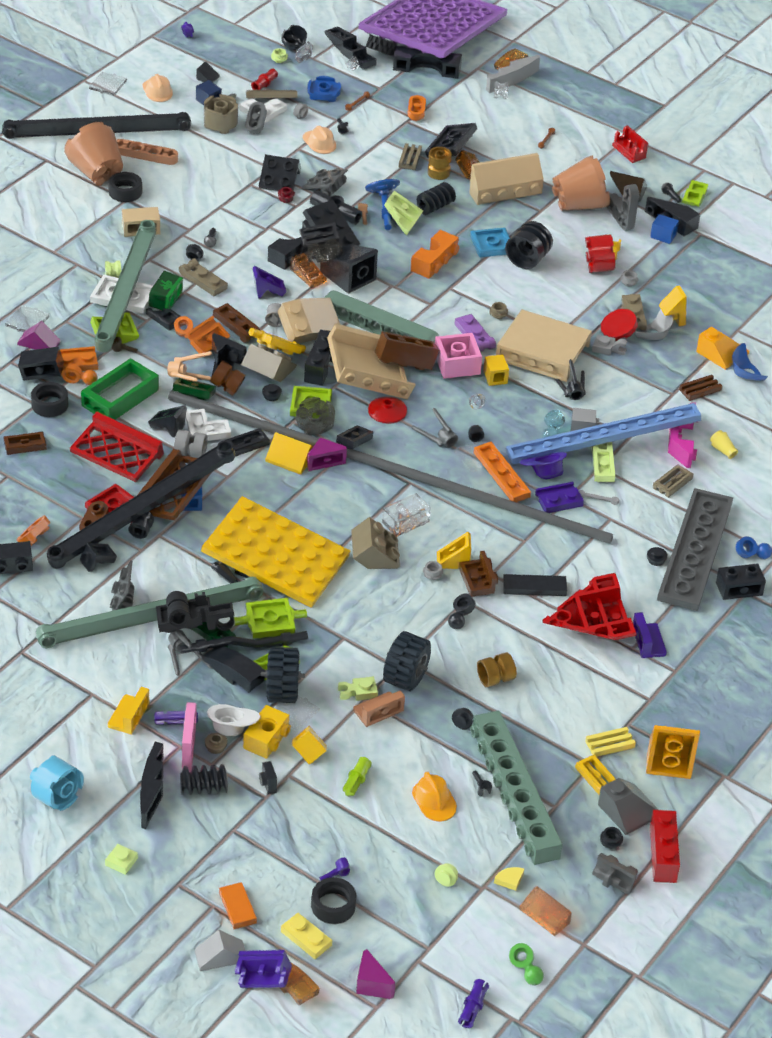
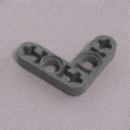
M636 184L624 187L623 200L616 193L609 194L610 204L607 206V209L623 230H630L635 227L639 200V190Z

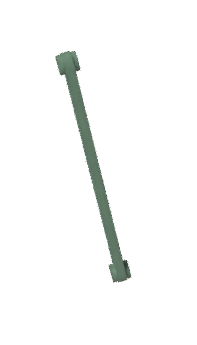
M143 220L140 223L95 336V347L99 352L111 350L156 235V226L152 220Z
M248 577L244 581L188 593L186 596L188 600L195 599L194 593L202 595V592H205L206 597L210 599L211 606L248 599L257 600L262 597L264 592L261 582L256 577ZM166 599L53 625L43 624L36 629V638L41 647L51 648L58 643L157 621L156 606L166 605Z

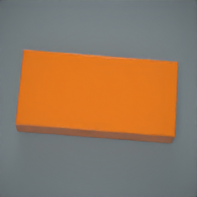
M242 882L219 888V894L233 929L257 923L256 915Z

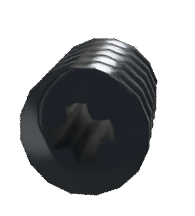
M440 183L418 194L416 199L417 207L423 210V215H428L440 209V207L442 208L456 200V192L449 183Z
M223 764L220 765L218 771L215 765H211L209 771L205 765H202L200 772L196 765L192 766L191 772H189L187 766H184L180 773L181 795H183L186 788L190 795H192L194 788L197 789L199 795L202 794L203 788H206L208 794H211L213 787H215L217 794H220L222 787H224L226 793L228 792L227 771Z

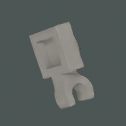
M597 335L592 352L611 355L612 352H615L619 355H625L627 348L622 347H626L627 340L619 339L615 342L616 338Z

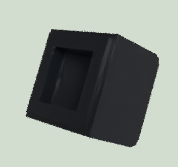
M204 62L196 70V79L202 82L208 80L214 82L220 77L207 62Z

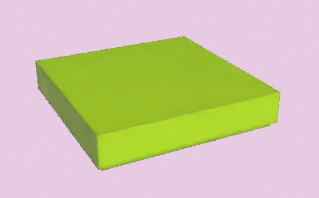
M294 386L290 416L329 420L332 389Z

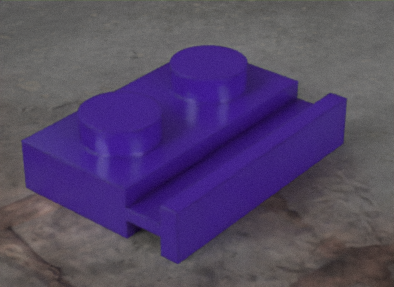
M573 481L535 490V496L539 498L538 501L541 507L547 513L583 507L584 500L577 487H574Z

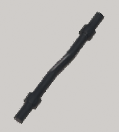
M307 631L292 634L286 632L281 633L280 636L260 640L235 636L211 640L199 639L195 643H191L192 647L190 648L185 644L179 645L180 654L194 651L198 653L206 652L207 649L226 645H237L255 649L280 644L284 646L291 645L292 642L308 639Z

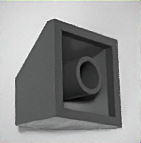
M621 778L602 786L600 789L598 806L625 835L650 823L653 810H659L634 783Z

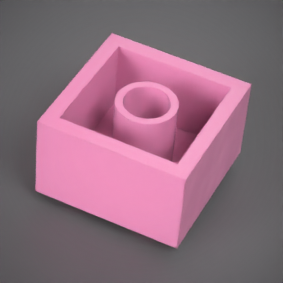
M473 333L435 337V344L439 348L436 361L443 379L481 374L482 355Z

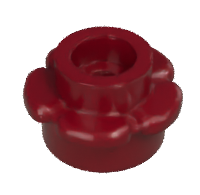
M283 187L278 191V197L281 202L289 203L293 201L295 192L290 187Z

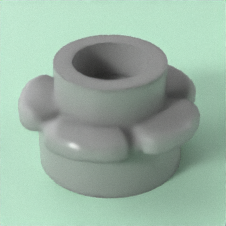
M298 103L293 115L297 116L298 119L301 117L305 118L308 114L307 105Z
M632 270L624 271L620 277L622 283L628 287L636 285L639 280L637 273Z
M430 561L423 568V573L426 578L436 580L441 578L443 569L439 562Z

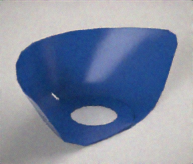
M740 344L732 356L735 374L744 379L765 381L768 376L760 374L759 370L750 362L747 356L746 344ZM744 369H751L754 371V374L747 372Z

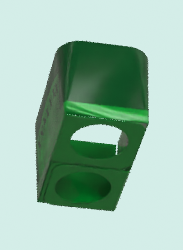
M164 270L150 290L149 307L162 311L163 308L171 309L182 293L183 277Z

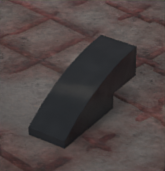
M224 646L212 648L201 658L230 684L238 683L248 693L264 682L265 676H261V672H265V670L245 655Z

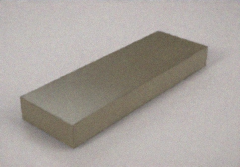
M247 90L246 98H297V91Z

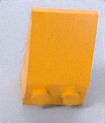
M654 725L647 751L646 774L691 779L700 730Z

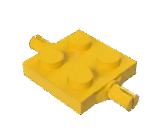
M254 328L249 330V335L258 338V343L266 345V347L271 349H278L289 355H293V352L301 355L306 350L305 345L298 344L295 341H288L266 333L263 330L260 331Z

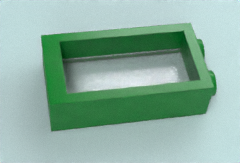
M130 358L81 391V406L93 414L97 411L116 420L159 390V375Z

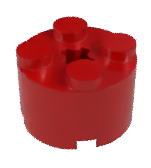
M612 235L585 237V245L588 248V252L585 254L589 273L614 270L616 262L615 252H613L614 243Z

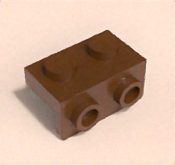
M480 551V557L477 560L459 562L460 573L472 597L495 593L498 575L496 572H493L491 558L487 557L485 551Z

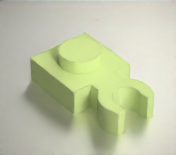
M374 676L352 679V684L348 682L338 683L340 700H347L351 696H355L356 701L378 696Z

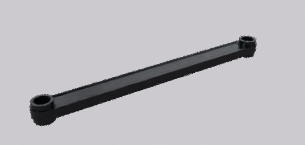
M180 112L172 114L6 120L2 125V133L7 139L77 135L81 127L95 122H103L104 125L111 127L114 133L187 131L191 127V118L188 113Z
M227 440L219 442L215 448L58 545L48 548L47 560L50 566L55 569L62 568L68 561L83 553L87 543H99L226 463L232 462L235 458V448L232 442Z

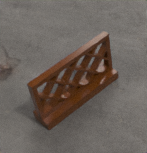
M173 449L138 494L186 465L185 463L189 464L197 458L183 456L180 450ZM210 474L171 497L174 498V501L164 505L161 503L160 506L153 508L149 512L154 517L175 521ZM187 493L184 497L176 500L177 496ZM173 507H176L172 513L165 511Z

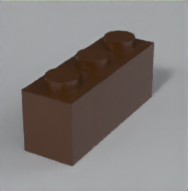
M383 331L375 349L376 355L383 363H397L402 367L413 366L419 370H432L439 352V348L434 341Z

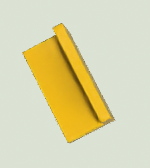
M140 687L136 696L125 694L108 721V728L132 735L150 704L149 689Z

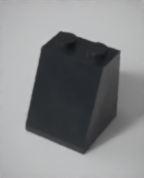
M347 244L320 257V272L349 294L376 280L378 250Z

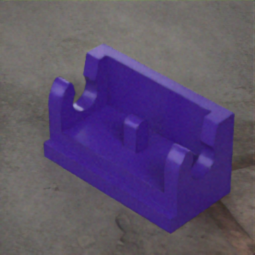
M285 950L239 951L235 975L241 974L238 982L240 988L286 987L292 964Z

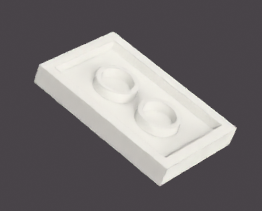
M103 275L90 296V302L108 306L118 278ZM137 282L126 310L144 314L149 306V293L153 285Z

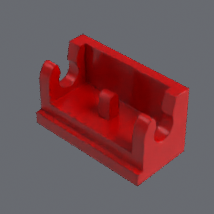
M629 126L623 128L621 136L620 132L616 131L612 146L632 163L646 159L648 142Z

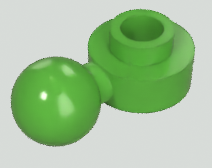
M515 944L509 952L511 963L515 967L525 970L524 978L528 984H540L544 974L540 967L533 966L532 964L534 961L533 950L527 944ZM526 953V959L520 961L518 959L519 954Z

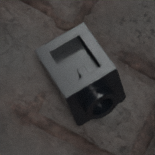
M87 543L81 554L80 561L88 572H93L97 563H114L117 555L108 544Z

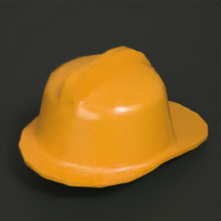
M425 772L424 777L413 787L412 795L427 818L438 822L447 821L456 813L457 805L455 799L449 791L446 781L441 776L430 775L429 772Z

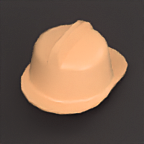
M155 74V76H152L143 83V89L147 97L152 101H168L173 95L170 82L164 76Z
M318 125L312 131L303 134L304 142L317 153L328 154L336 149V142L329 128Z

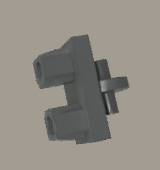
M601 853L598 855L597 864L592 875L603 880V886L608 888L612 885L628 895L633 888L638 869L632 866H624L619 863L618 858L611 854L607 856Z

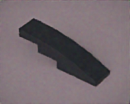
M339 26L325 30V35L333 45L355 65L362 69L377 65L376 58L367 54L365 46L357 43V36Z
M156 741L148 755L142 775L140 791L142 829L147 828L163 798L162 761L164 759L163 743Z

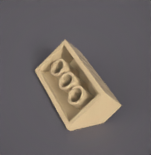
M538 153L472 164L469 193L475 203L480 205L542 194L544 178Z

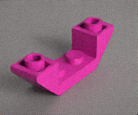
M694 423L669 428L668 453L686 468H691L692 461H696L697 449H694L693 440L682 439V434L679 433H682V429L693 430Z

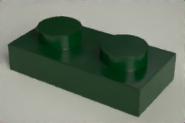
M178 378L173 383L172 391L197 396L200 400H207L216 393V386Z

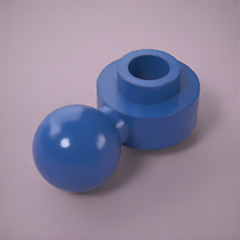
M745 536L737 541L736 552L742 558H750L757 554L761 559H768L772 555V547L767 543L757 545L752 537Z

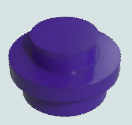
M184 22L181 25L184 36L186 38L193 37L194 28L192 24Z

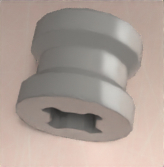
M272 303L267 307L265 321L268 325L272 327L282 325L279 315H276L281 304Z

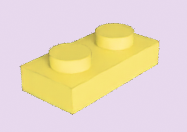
M296 913L281 925V932L314 959L318 958L332 946V939L299 913Z

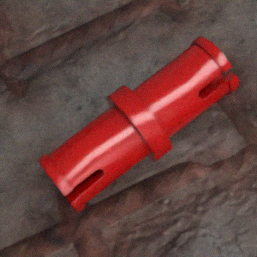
M272 68V70L270 69L268 72L261 74L256 81L252 82L251 88L253 90H261L263 87L269 86L271 81L278 77V72Z

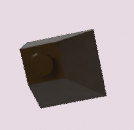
M610 171V176L622 197L626 185L636 184L639 190L638 202H641L647 189L645 179Z

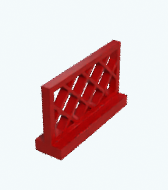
M97 411L92 416L93 422L70 447V452L134 482L138 481L156 458L160 460L164 455L162 441ZM93 430L102 433V435L90 437ZM114 438L118 440V443L106 445L107 439ZM103 440L104 446L92 448L93 442ZM90 444L89 449H79L80 445ZM131 446L134 450L123 452L122 447ZM120 448L121 453L108 454V450ZM106 451L107 455L98 458L94 456V453ZM146 453L150 455L147 459L139 460L138 455ZM136 456L137 461L125 463L124 458ZM121 458L123 461V464L113 465L110 463V461ZM139 467L135 474L127 471V468Z

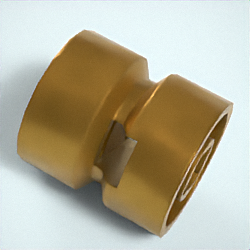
M434 147L429 151L427 173L431 178L444 180L450 176L452 153L449 149Z
M508 652L495 655L494 659L488 657L477 662L478 676L485 687L497 685L500 680L507 682L516 678V665L511 654Z

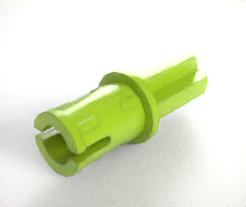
M360 757L354 769L348 773L349 778L342 788L346 796H354L360 784L365 782V775L372 765L368 758Z

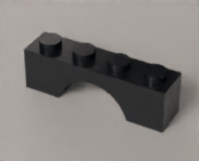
M397 46L394 53L393 70L410 72L415 68L428 67L437 70L442 77L458 79L461 70L462 54L450 53L445 58H438L433 54L423 53L416 48Z
M306 219L302 222V228L311 227ZM314 232L306 233L305 236H307V235H312V234H315V233H314ZM301 237L296 239L279 238L268 246V262L285 270L317 246L303 248Z

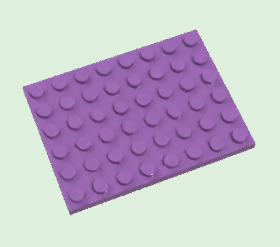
M394 0L359 22L358 29L368 34L378 35L383 39H390L394 43L407 45L409 48L419 49L423 53H430L438 58H445L505 17L508 9L482 0Z

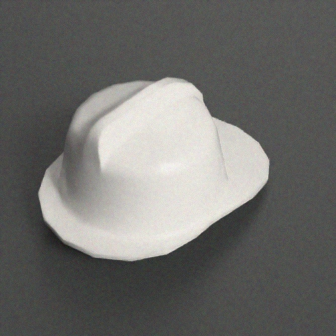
M226 704L214 705L207 711L208 717L213 721L214 730L225 736L240 735L244 731L245 726L255 724L260 719L259 713L254 710Z

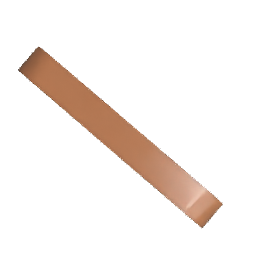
M116 139L122 156L167 165H174L178 162V151L175 149L126 139Z

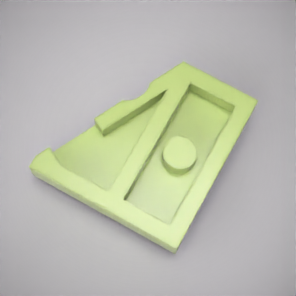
M393 191L384 204L406 235L423 212L422 209L396 191Z

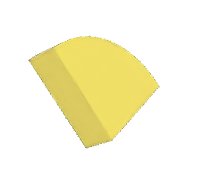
M510 867L500 871L494 878V884L516 891L524 875V868Z

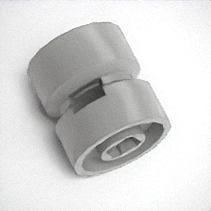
M179 429L176 434L174 449L180 450L183 456L189 454L191 457L198 458L206 453L207 434L196 432L192 435L190 431Z

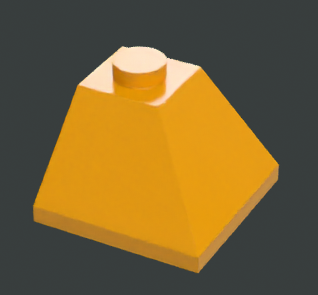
M709 327L699 334L696 352L726 370L733 365V352L740 344L717 329Z

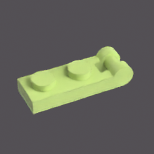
M612 442L591 446L594 481L615 482Z

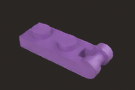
M472 314L455 318L454 324L462 334L473 333L480 352L486 348L493 349L496 347L495 339L487 334Z

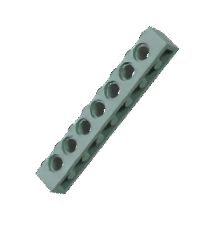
M500 711L474 715L473 725L470 727L471 735L477 739L479 752L485 757L487 770L493 774L494 785L501 792L502 803L507 805L509 809L508 813L511 822H515L517 835L524 842L526 855L531 857L534 865L559 860L562 842Z

